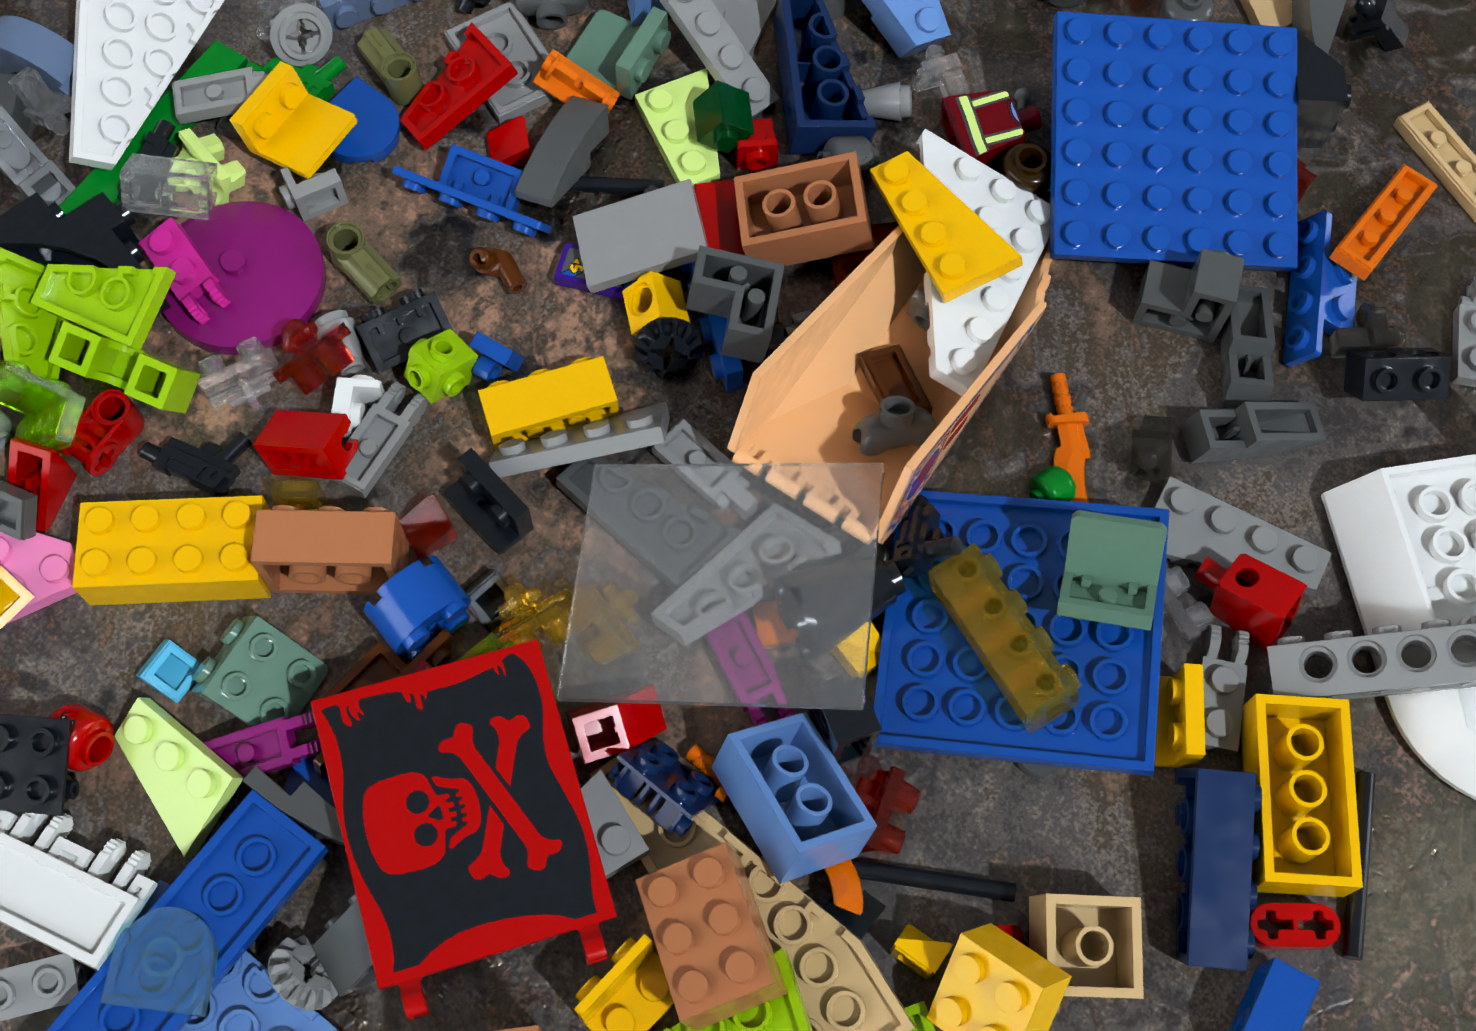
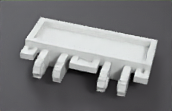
M0 810V922L98 971L124 940L158 886L155 881L144 877L152 861L150 853L144 850H135L110 885L108 884L109 880L117 870L124 855H126L125 841L118 838H111L109 842L107 841L103 850L99 852L88 871L85 872L96 854L67 840V836L74 825L72 816L63 813V816H53L50 824L45 827L32 847V843L42 830L43 824L46 823L49 815L24 813L9 833L18 817L11 812Z

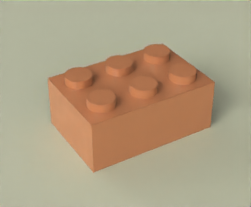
M856 151L734 177L741 244L745 256L789 266L874 248L864 180Z
M277 505L272 510H257L250 562L272 593L378 594L376 591L386 581L408 566L410 544L396 512H391L386 508L367 507L363 511H345L336 506H322L318 508V511L299 510L289 505Z
M726 842L635 880L681 1023L697 1031L788 994L741 858Z

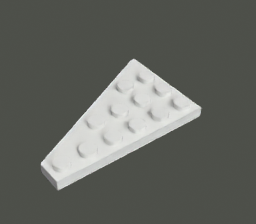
M76 0L69 163L106 170L114 168L224 0Z
M924 129L916 142V146L920 148V163L1022 256L1023 266L947 303H944L927 272L924 274L925 305L929 306L930 328L927 330V344L931 350V355L928 358L929 377L963 396L985 369L1050 237V204L1031 192L1019 189L1005 176L929 130Z

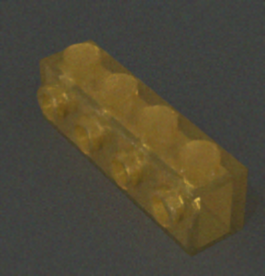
M973 543L963 549L961 554L951 556L928 571L931 589L1029 734L1078 706V688L1081 687L1077 675L1069 664L1064 663L1060 665L1051 652L1054 650V644L1048 633L1041 625L1034 628L1025 615L1028 613V607L1024 599L1016 589L1013 588L1009 591L1000 579L1003 576V572L991 553L988 552L983 555L976 543Z

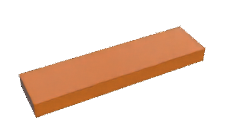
M1403 164L1338 244L1329 259L1365 281L1438 185L1406 164Z

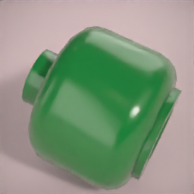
M1051 465L1030 479L1029 489L1031 492L1029 497L1031 499L1072 501L1076 496L1074 479L1067 470L1060 466Z

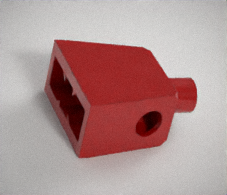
M1247 554L1238 555L1229 568L1207 557L1194 577L1195 580L1215 591L1209 609L1211 613L1236 632L1238 630L1249 632V641L1267 654V646H1276V640L1282 638L1294 622L1308 586Z

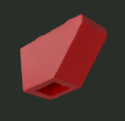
M653 684L565 711L577 754L585 764L630 750L667 729L655 685Z

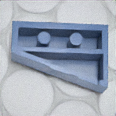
M862 0L873 15L870 19L899 58L933 48L951 35L939 0Z

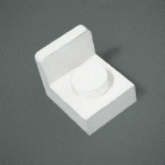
M354 375L351 378L337 377L331 413L346 414L351 421L347 434L342 438V443H346L357 426L360 425L366 414L365 405L372 406L374 403L377 404L384 395L385 391L381 381L367 375Z

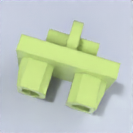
M190 128L179 131L178 137L183 142V147L178 156L171 161V165L174 167L169 176L172 185L180 191L192 189L197 193L202 190L215 206L229 203L230 192L245 186L246 171L238 160L224 164L218 162L224 160L225 149L215 133L198 138Z

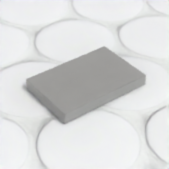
M513 0L444 31L445 41L451 50L457 52L467 39L464 32L472 22L512 63L518 72L513 79L485 101L500 125L557 99L532 83L549 53L523 14L518 11Z
M691 179L572 216L586 284L591 294L637 280L641 275L650 271L659 273L694 262L697 258L699 246L708 247Z

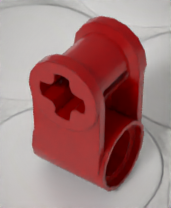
M118 389L102 391L79 418L61 434L57 446L58 451L64 456H73L85 465L86 471L92 476H101L114 465L119 455L141 433L145 422L143 414L124 392ZM124 411L121 417L111 421L115 414Z

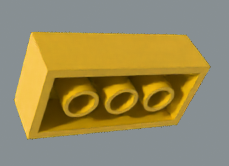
M263 495L80 503L72 588L90 606L271 598V591L250 562L257 510L271 509Z
M1255 694L1242 706L1241 721L1243 772L1256 773V783L1260 784L1262 789L1261 808L1259 812L1254 813V832H1257L1259 835L1260 850L1258 859L1252 861L1251 880L1256 882L1257 892L1343 898L1363 888L1349 699Z

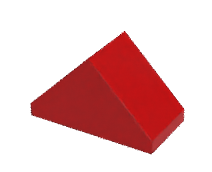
M14 437L10 440L7 483L38 496L36 530L46 532L50 529L77 474L57 450Z

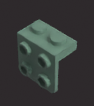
M653 6L643 23L632 27L630 20L607 10H599L595 13L566 58L621 93V96L632 100L641 84L649 77L651 69L659 56L665 52L669 45L671 31L668 30V12Z
M1083 510L1075 511L1072 514L1057 615L1151 631L1167 527L1160 522Z
M245 616L242 621L236 618L226 628L220 638L224 645L216 657L213 659L208 656L197 668L192 677L197 683L190 692L205 702L218 704L252 727L281 717L292 718L298 716L326 677L328 667L323 661L259 616Z

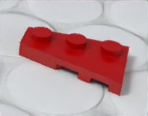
M472 22L464 32L467 39L458 51L450 50L443 60L446 67L438 78L425 84L399 119L426 151L518 74L512 63Z

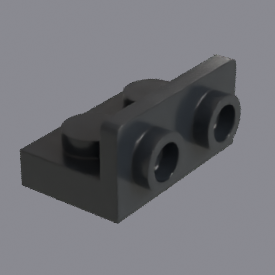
M418 289L399 298L401 306L386 313L384 307L381 306L360 316L363 324L356 326V330L378 374L408 361V352L418 340L423 338L429 339L449 328L453 330L435 291L424 295L422 289Z
M470 448L457 458L462 476L446 489L444 494L446 499L495 552L501 555L534 529L530 511L484 460Z

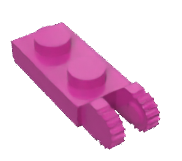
M168 218L138 242L155 267H168L177 272L170 289L201 325L210 320L207 310L198 301V298L207 291L210 298L222 308L231 303L229 297L218 283L220 282L218 276L182 226L174 218Z

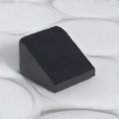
M487 569L464 589L471 598V604L468 606L467 611L489 633L495 630L524 604L497 570Z
M863 888L864 904L862 914H855L834 905L832 896L823 909L861 940L886 908L883 903Z

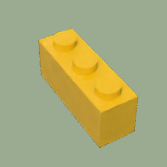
M604 356L579 358L568 366L553 370L539 369L532 372L528 377L514 381H496L487 388L478 390L494 449H498L501 443L508 440L521 438L527 441L541 437L550 431L566 430L619 415L618 399Z

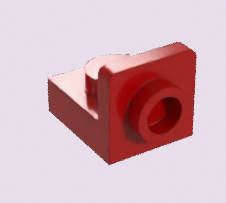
M773 118L752 119L754 134L746 140L738 141L737 148H735L737 170L763 171L767 168H777L779 146L778 139L775 138Z

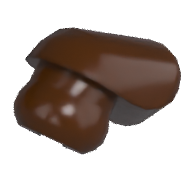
M477 247L470 253V265L482 274L501 278L509 294H518L527 287V282L509 252L490 247Z

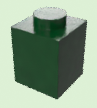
M717 80L693 101L697 142L719 151L730 153L737 148L738 141L746 140L754 134L748 92Z

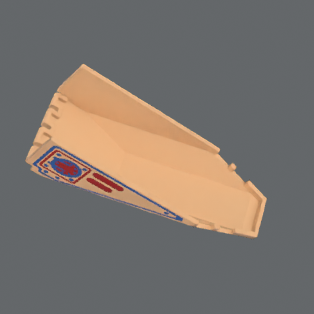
M898 225L752 373L727 449L735 453L732 462L757 478H760L764 472L769 473L766 483L794 501H798L804 495L807 499L803 506L832 525H835L841 518L845 521L841 530L869 547L874 540L883 544L901 521L1041 318L1047 305L1044 302L1045 292L1051 280V275L1048 274L1053 260L1050 258V237L985 369L961 396L929 377L928 358L931 355V350L927 344V330L919 327L912 317L907 315L912 295L916 290L920 291L924 286L926 270ZM899 344L933 408L931 416L935 420L937 427L922 445L902 446L875 456H866L860 452V444L852 438L853 429L860 419L880 411V405L859 365L860 354Z

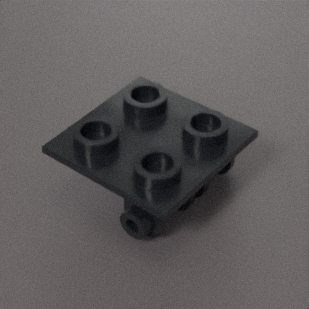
M0 714V810L63 816L64 803L69 799H75L79 793V782L72 780L71 776L67 775L72 720Z

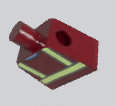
M1005 90L942 98L940 121L948 142L993 170L1001 167L1008 150L1015 145L1024 143V133L1041 129V116L1037 106L1033 105L1015 110L1010 95Z

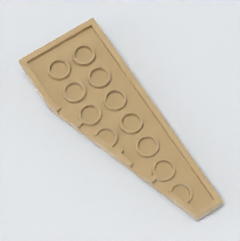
M617 756L590 774L593 777L600 769L602 770L648 846L650 853L641 858V861L649 874L724 842L740 856L772 950L775 953L784 948L788 952L813 1031H912L916 1028L863 941L791 881L779 884L766 860L707 811H703L691 819L693 824L684 836L681 837L676 832L671 835L653 820L666 799L651 816L645 814V811L657 795L655 790L643 805L637 807L634 805L636 798L630 801L612 786L614 781L608 775L614 766L620 762L616 759Z

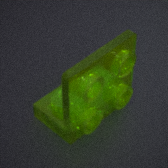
M14 360L0 361V404L27 415L19 423L15 437L57 451L71 446L86 397L71 391L72 387L65 382L55 379H44L31 373V369L21 362Z

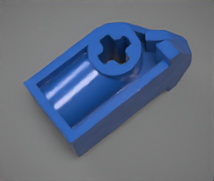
M1276 957L1256 966L1228 1031H1301L1321 982Z

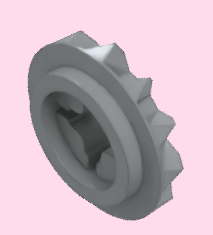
M295 1L292 5L280 7V11L275 19L270 20L271 29L268 39L271 42L274 53L284 62L293 66L314 64L323 58L330 48L333 35L331 23L326 14L312 3ZM298 20L306 30H311L309 34L302 36L301 46L294 37L287 36L297 30Z
M305 935L295 940L287 937L274 948L268 960V974L274 989L286 1002L299 1009L315 1011L327 1007L338 995V992L314 952L313 944H310ZM304 963L311 967L310 974L312 975V978H309L306 982L303 981L305 977Z

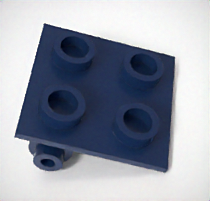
M653 739L619 754L616 759L620 762L614 766L608 775L614 781L612 786L630 801L636 798L634 805L637 807L643 805L654 790L657 792V795L645 811V814L651 816L666 799L653 820L671 835L676 832L679 836H684L693 824L691 820L693 817L720 801L714 796L716 793L714 783L706 775L699 771L688 769L678 760L679 755L673 748L663 742H655Z

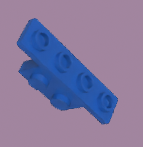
M452 144L438 182L395 165L391 173L404 178L401 186L424 195L427 187L440 192L438 200L460 209L464 201L477 206L476 215L497 223L500 216H504L514 220L512 229L533 237L536 236L537 230L550 234L552 226L517 213L521 199L516 198L515 189L523 170Z
M1323 210L1298 222V268L1290 272L1283 350V364L1289 367L1321 355L1323 332L1339 341L1353 336L1358 277L1329 259L1334 249L1330 247L1332 213L1327 210Z

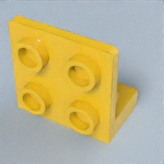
M282 61L277 64L229 119L250 152L283 168L288 167L290 171L307 179L314 175L358 122L353 113L309 94L293 66Z
M1184 663L1173 677L1160 676L1154 766L1192 768L1206 755L1203 664Z
M644 934L637 942L632 937L626 940L611 957V960L614 962L613 968L602 979L597 974L594 975L576 994L575 997L579 1000V1004L574 1008V1011L580 1021L590 1031H651L674 1006L660 958L654 952L652 940Z

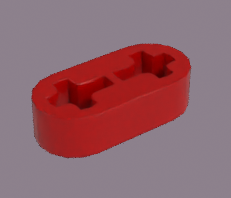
M1319 903L1261 904L1250 911L1249 929H1252L1255 935V946L1264 950H1319L1337 941L1341 932L1340 920L1334 910ZM1266 915H1268L1270 923L1285 924L1286 930H1279L1271 934L1270 939L1266 930L1258 928V922L1265 919ZM1315 915L1316 922L1325 924L1326 931L1319 934L1318 939H1316L1315 931L1299 930L1298 924L1310 921Z

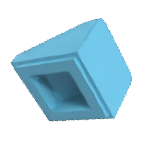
M165 639L138 671L136 677L178 704L195 682L192 677L201 662L170 639Z

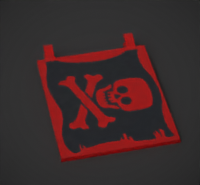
M538 639L310 701L378 989L383 990L393 986L400 987L406 1018H409V1021L430 1015L421 983L422 978L428 975L572 931H577L580 934L588 965L607 960L608 955L599 925L602 922L617 918V914Z

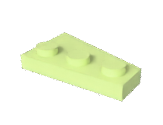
M707 68L634 95L635 105L675 182L678 183L691 179L694 189L695 184L720 181L717 149L697 142L693 101L709 88Z
M138 697L114 737L184 857L196 856L244 777L151 698Z

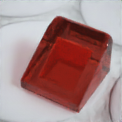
M434 493L422 500L399 520L407 540L418 559L458 539L450 519Z

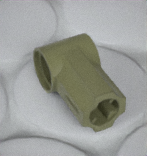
M374 26L363 32L362 39L357 43L360 53L385 84L391 99L396 104L402 106L411 105L424 87L415 58L410 53L404 52L386 28L380 29Z
M344 221L334 224L328 230L326 241L335 269L346 274L373 305L380 302L384 303L393 297L396 290L402 285L401 278L367 242L361 227L353 222ZM348 245L356 246L354 249H351L349 251L340 250L342 247Z

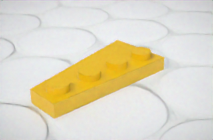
M908 151L870 169L873 182L944 303L1023 266L1022 256Z

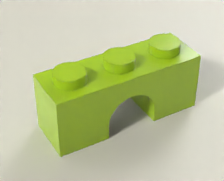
M63 321L48 362L85 378L96 379L125 390V395L158 409L185 414L201 376V373L143 349L138 351L79 324Z

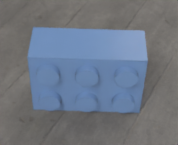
M806 712L728 734L711 766L779 884L858 857L877 827L874 819Z

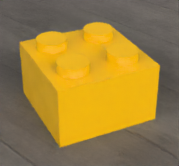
M992 923L960 933L926 1019L942 1031H1049L1072 976Z

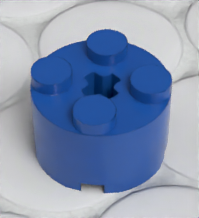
M429 556L431 564L428 566H424L418 560L399 571L376 591L381 597L379 602L373 607L368 601L363 610L396 655H407L411 661L443 629L453 634L465 626L471 618L466 612L471 604V598L437 556Z

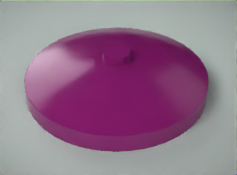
M238 201L204 210L181 225L220 279L218 283L231 301L225 308H222L210 298L208 291L198 298V301L207 310L210 320L201 325L169 288L165 299L171 307L163 313L174 330L191 344L213 353L225 355L257 353L275 347L298 333L318 309L326 285L325 261L315 236L306 224L294 214L268 203Z

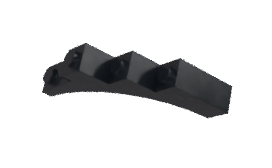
M37 192L0 215V247L41 265H94L98 268L133 266L137 269H143L139 263L145 260L134 245L139 242L130 227L136 223L135 219L121 201L113 205L103 192L65 215L56 202L48 206ZM164 299L157 316L171 307L166 299Z

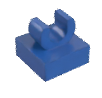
M478 331L469 347L483 354L475 363L472 373L491 383L498 380L503 365L517 373L525 359L513 350Z

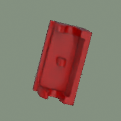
M276 410L253 443V446L273 475L343 480L347 474L345 469L356 454L359 441L357 439H349L344 449L342 447V438L347 434L351 424L346 414Z

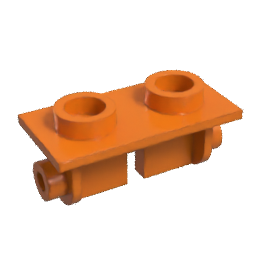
M554 49L548 54L532 83L564 104L571 96H576L608 105V113L621 94Z

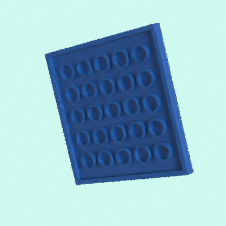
M1057 11L1053 17L1050 258L1149 264V261L1153 260L1161 263L1172 262L1177 266H1194L1202 248L1208 250H1222L1230 255L1245 258L1243 269L1291 272L1297 269V28Z
M921 490L919 495L925 496L929 503L940 513L939 528L944 533V538L958 536L962 540L963 550L959 555L934 558L932 570L926 571L925 575L912 578L902 576L906 592L897 596V601L885 610L873 707L882 730L873 747L1153 776L1169 509ZM1083 510L1160 522L1167 527L1151 631L1057 615L1072 514L1075 511ZM901 522L895 528L892 560L896 541L900 537Z

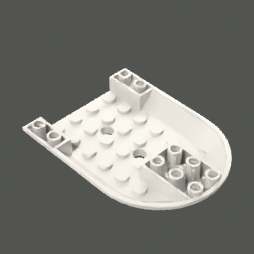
M1476 454L1381 468L1322 493L1321 498L1365 636L1373 635V628L1386 625H1400L1402 631L1421 629V623L1431 620L1447 619L1451 621V626L1471 624L1470 618L1476 616ZM1460 641L1451 648L1453 656L1461 662L1470 663L1476 660V645L1472 642ZM1418 646L1407 648L1401 656L1404 663L1412 668L1424 667L1430 661L1429 653ZM1370 652L1375 669L1377 670L1381 665V660L1376 654ZM1476 687L1384 696L1400 734L1424 765L1448 785L1476 800Z

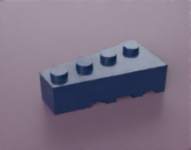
M779 0L773 25L789 154H818L819 151H823L827 140L835 136L862 135L872 143L877 125L873 116L868 115L864 106V94L860 85L856 86L849 70L851 64L846 52L842 53L836 40L838 34L824 1Z
M1175 768V784L1184 785V797L1181 804L1175 806V825L1180 827V832L1184 835L1185 844H1181L1178 852L1175 853V872H1177L1178 881L1185 883V893L1178 892L1176 896V960L1188 966L1247 971V961L1253 958L1255 952V935L1253 930L1249 929L1250 910H1254L1256 907L1258 895L1256 882L1251 880L1252 861L1258 859L1260 850L1259 835L1257 832H1254V813L1259 812L1261 808V786L1256 783V773L1203 768Z

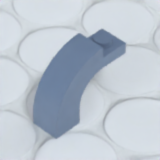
M11 15L1 16L0 73L11 74L18 72L28 75L45 84L71 104L74 45L57 33L31 20Z

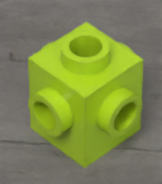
M449 328L429 339L423 338L418 340L410 348L403 376L415 390L419 391L433 404L446 396L453 397L457 395L465 386L470 384L473 374L472 370L477 362L478 355Z

